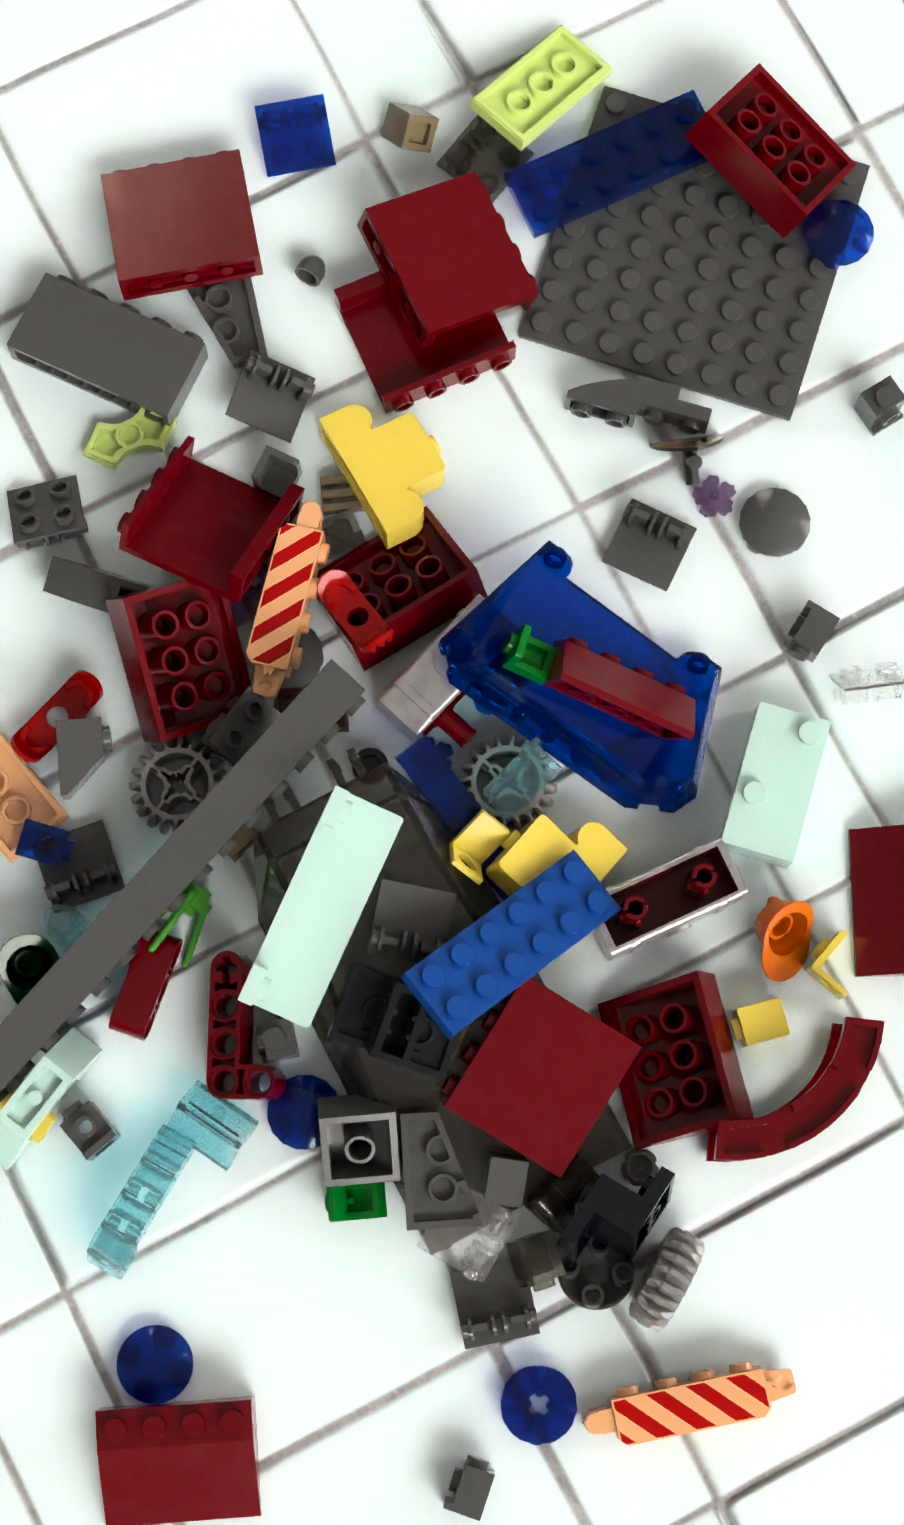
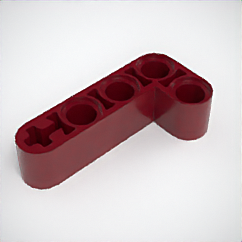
M223 951L217 954L212 960L210 967L207 1088L210 1094L221 1099L248 1101L276 1100L282 1096L286 1089V1077L278 1068L252 1064L254 1005L250 1006L237 1000L253 962L247 956L231 951ZM237 965V970L229 974V968ZM228 986H237L236 991L232 989H227ZM235 998L237 1002L236 1011L231 1016H228L226 1012L227 1003L230 999ZM233 1035L236 1042L235 1048L231 1053L227 1054L225 1042L228 1037ZM231 1073L234 1077V1085L227 1092L224 1089L223 1082L226 1075ZM267 1073L270 1077V1086L265 1092H262L259 1088V1080L263 1074Z

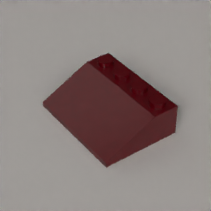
M760 63L715 103L685 135L686 139L713 165L720 175L740 193L745 201L783 239L856 166V163Z
M427 506L424 507L423 528L416 536L387 550L380 536L377 535L318 570L317 578H319L330 569H340L346 572L374 609L395 631L392 641L385 640L384 647L376 646L375 653L369 651L363 653L327 610L319 596L317 597L318 603L363 671L368 670L455 617L478 594H481L484 598L488 597L476 567ZM356 611L350 615L348 623L352 626H360L367 621L369 615L365 611Z
M182 579L105 600L144 742L162 743L207 728L214 719L218 718L221 712L226 715L230 710L226 706L234 696L239 698L248 685L252 687L229 599Z
M904 825L849 829L855 977L904 976Z
M694 971L598 1004L603 1023L642 1046L619 1083L635 1150L716 1131L718 1120L737 1121L754 1119L716 978L713 973Z
M255 1396L102 1407L95 1411L97 1456L106 1525H148L262 1515Z

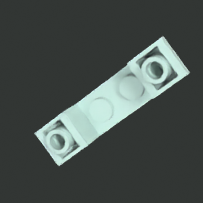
M74 1027L42 1057L0 1110V1166L6 1171L10 1169L32 1141L30 1136L75 1079L80 1080L103 1051Z

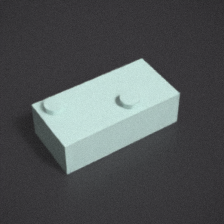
M762 701L758 703L754 710L719 836L722 838L728 852L783 868H788L794 862L831 721Z

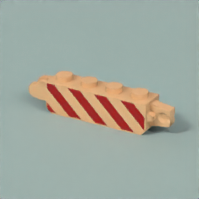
M309 500L304 505L302 504L296 525L287 523L279 528L246 650L249 662L255 670L253 693L269 700L276 699L284 678H290L292 668L298 669L300 666L303 648L298 647L301 634L307 635L311 625L312 613L308 612L310 600H317L318 597L317 581L319 578H317L319 566H326L329 557L330 544H326L324 531H321L324 519L322 509H320L321 506L318 505V502L315 503L314 500L312 502Z
M742 1361L728 1365L730 1371L715 1374L714 1369L711 1368L692 1372V1380L678 1383L676 1376L654 1380V1388L639 1390L638 1384L617 1388V1395L609 1397L610 1405L587 1411V1414H584L583 1424H585L584 1426L589 1434L592 1433L599 1436L600 1433L604 1435L616 1432L620 1441L631 1446L766 1417L771 1409L770 1402L796 1393V1385L790 1368L763 1370L760 1366L752 1367L751 1361Z

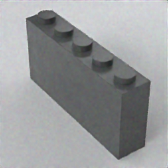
M46 272L6 344L13 359L131 412L137 413L142 407L146 409L144 412L146 418L163 426L165 424L170 426L174 418L178 416L208 359L206 344L197 334L190 331L179 332L173 329L167 321L159 317L150 319L141 315L130 304L121 303L118 305L109 301L108 297L98 290L89 289L87 291L78 287L73 280L64 275L55 277ZM150 412H154L162 416V418L152 415Z

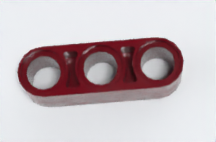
M159 930L148 942L143 938L139 940L136 948L137 954L131 961L108 1026L109 1029L142 1041L146 1040L152 1028L183 939L167 934L154 952H150L148 947L155 939Z

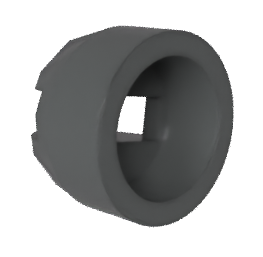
M305 256L297 265L295 274L305 284L316 287L325 276L324 261L319 256Z

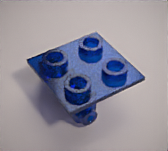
M323 94L254 106L268 177L336 165Z

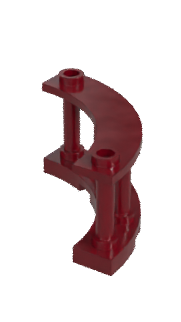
M844 1017L843 1024L832 1023L825 1054L818 1069L806 1086L792 1100L765 1116L749 1120H718L717 1130L708 1133L706 1161H745L775 1155L805 1143L832 1125L857 1098L870 1071H872L881 1045L885 1021Z

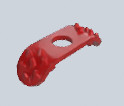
M330 569L319 577L317 581L319 598L363 653L368 651L375 653L376 646L384 647L385 640L392 641L395 631L374 609L346 572L340 569ZM365 611L369 616L364 624L352 626L348 623L352 613Z
M85 670L75 672L12 736L11 746L13 750L28 762L37 763L57 745L56 728L50 726L47 722L48 711L53 707H62L67 711L68 719L83 718L103 696V688L99 680Z

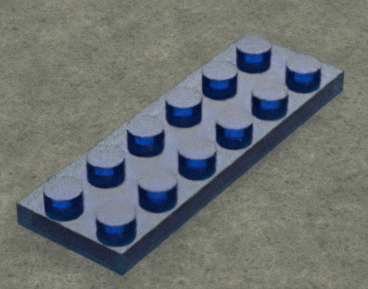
M691 90L505 172L504 181L533 238H537L708 162L685 137L706 113L695 91Z

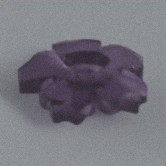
M709 475L702 482V487H694L692 497L696 505H702L699 513L705 518L715 517L717 512L722 516H726L732 512L733 501L730 499L735 496L736 491L734 485H730L727 482H722L720 485L717 475Z

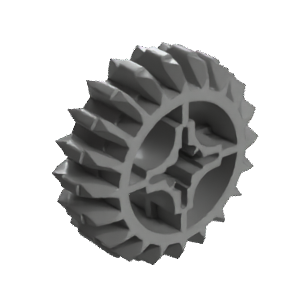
M509 735L508 745H502L500 736H495V747L492 749L486 741L480 743L483 755L475 750L469 752V757L475 764L469 762L462 763L461 769L470 775L459 776L458 783L469 787L459 791V798L472 799L464 805V810L471 812L477 808L478 811L474 817L484 809L505 827H507V823H513V829L519 832L521 830L520 821L524 820L527 824L533 820L532 814H535L537 817L546 815L545 810L540 805L546 807L553 806L554 800L545 795V793H556L557 785L547 783L546 781L556 778V771L543 770L551 764L550 757H544L538 761L537 757L540 755L542 748L536 746L531 752L527 751L529 739L524 738L521 746L518 747L514 746V735ZM503 757L521 760L511 768H502L496 763H491V761ZM529 768L535 773L538 782V792L534 799L527 794L528 791L521 783ZM481 770L488 775V779L494 785L485 802L479 795L476 784ZM516 776L514 787L517 788V791L507 788L499 793L501 781H498V778L508 781ZM506 800L514 801L519 806L522 804L525 807L515 812H501L494 809L495 806L498 807L499 804Z
M183 737L177 738L175 748H172L169 740L162 742L164 750L161 752L152 745L149 747L153 755L150 760L144 755H140L138 758L142 765L145 766L144 769L133 768L131 771L135 777L141 779L140 781L129 783L131 790L140 792L130 798L132 804H143L136 813L140 818L150 814L146 822L150 828L155 827L161 821L159 826L161 834L166 835L171 825H173V832H175L194 811L173 815L167 813L169 809L173 810L178 804L183 802L197 807L205 799L194 790V783L199 777L197 773L202 767L207 772L209 782L206 796L219 783L218 781L222 780L227 774L226 769H216L222 763L219 756L208 759L212 751L207 746L198 752L199 742L195 739L190 742L188 748H185ZM174 760L192 761L189 765L185 764L177 771H170L162 767ZM154 775L164 783V791L160 796L161 801L157 807L154 806L150 793ZM167 778L173 782L178 780L180 784L181 779H184V784L192 796L185 791L181 794L179 791L177 794H174L175 790Z
M678 1227L670 1229L655 1251L630 1303L629 1315L647 1328L650 1327L656 1331L663 1329L673 1317L691 1285L704 1254V1242L687 1230H682Z

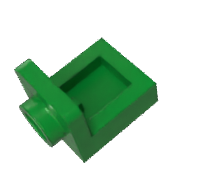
M524 624L515 633L511 631L507 635L502 647V652L506 653L502 667L542 685L548 679L557 648L530 636L532 626Z
M385 1182L326 1187L325 1208L330 1222L387 1217Z

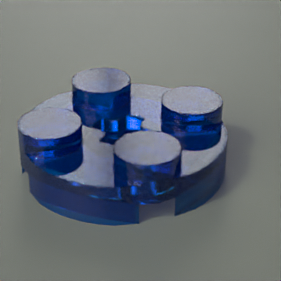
M529 1365L514 1372L506 1381L500 1399L502 1418L509 1431L518 1439L533 1445L552 1443L564 1436L571 1428L578 1410L576 1393L568 1378L559 1370L544 1365ZM536 1394L539 1398L546 1395L549 1398V1401L545 1404L548 1410L542 1415L537 1411L532 1414L528 1410L532 1405L529 1399L531 1395Z

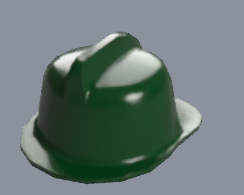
M24 933L12 937L0 949V977L17 1005L60 959L54 946L46 938L37 934Z

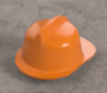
M772 896L768 898L766 906L756 918L754 930L762 944V970L766 977L774 982H784L794 977L807 960L814 914L811 905L807 902H789Z

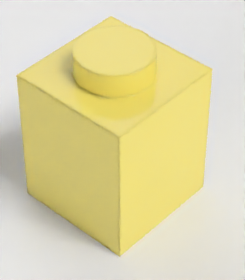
M780 997L738 1008L732 1012L734 1018L729 1020L734 1041L740 1040L742 1048L791 1034Z

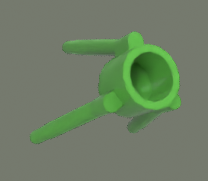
M193 881L183 891L188 898L171 914L148 947L150 952H154L182 913L193 918L195 913H198L182 961L183 967L189 966L205 918L212 909V906L207 903L212 894ZM168 909L161 915L158 921L169 911Z

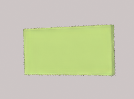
M560 25L474 96L470 101L469 107L516 148L522 151L610 75L612 67Z

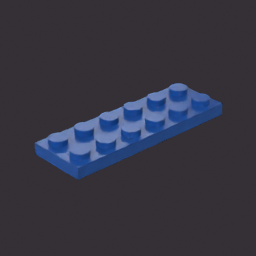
M573 850L402 975L401 979L448 1040H450L609 920L621 908L576 851Z

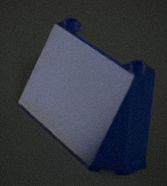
M549 540L440 639L438 646L441 655H445L448 669L446 674L448 681L624 808L638 809L640 804L659 806L660 812L674 813L695 799L697 795V787L722 668L701 652L689 651L677 658L673 657L566 578L573 568L571 557L564 549ZM528 624L532 626L530 636L552 646L554 641L568 640V637H575L588 643V650L598 655L601 652H607L619 657L622 660L620 665L632 670L633 667H639L653 673L654 677L652 680L663 685L668 681L686 689L685 695L696 699L695 734L693 739L666 741L550 687L538 684L503 668L502 664L506 653L502 652V647L507 635L511 631L515 633L522 625Z

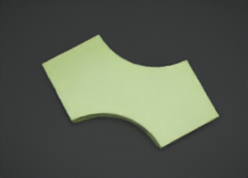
M141 407L136 415L124 422L116 424L97 422L82 454L86 458L116 470L127 456L136 451L154 449L163 452L178 421L177 417L174 418L170 426L166 424L163 426L144 416L146 409ZM150 412V414L162 418V416L154 412Z

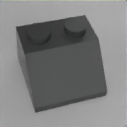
M101 717L55 720L60 795L63 800H71L106 761L105 752L112 751L110 726H103Z
M356 1094L318 1098L324 1187L401 1181L395 1108Z

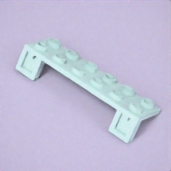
M336 785L237 999L250 1006L252 1004L304 1028H309L403 823L401 816L350 794V791Z

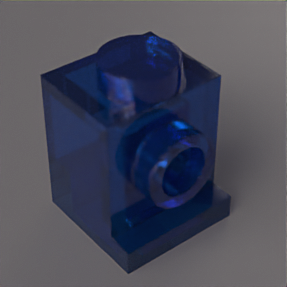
M26 818L15 855L60 867L61 860L69 862L75 840L68 838L70 834L68 830ZM45 836H49L54 840V847L50 851H45L40 846V841Z

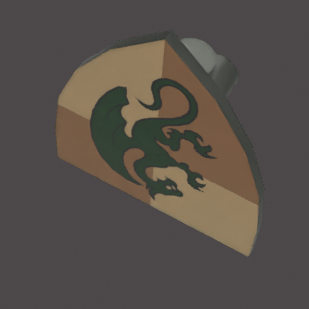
M718 433L649 443V447L657 451H682L686 485L700 483L699 468L702 466V459L697 455V451L720 444L723 441V436Z

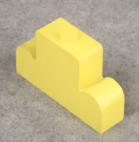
M348 405L320 418L319 429L321 439L346 478L347 483L387 550L420 533L424 522V503L421 496L444 484L445 464L439 456L441 452L436 439L432 435H426L413 413H407L375 429L372 428L371 413L361 405Z
M540 815L527 823L519 832L516 829L510 832V835L500 845L504 848L503 851L488 866L486 874L510 897L568 853L575 850L601 882L628 849L600 823H586L566 836L546 815Z

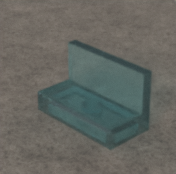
M537 736L483 789V797L509 822L562 770V767L541 748L542 741Z
M197 1080L179 1101L165 1129L227 1171L240 1148L255 1131L259 1121L229 1100L214 1097L210 1094L207 1085Z

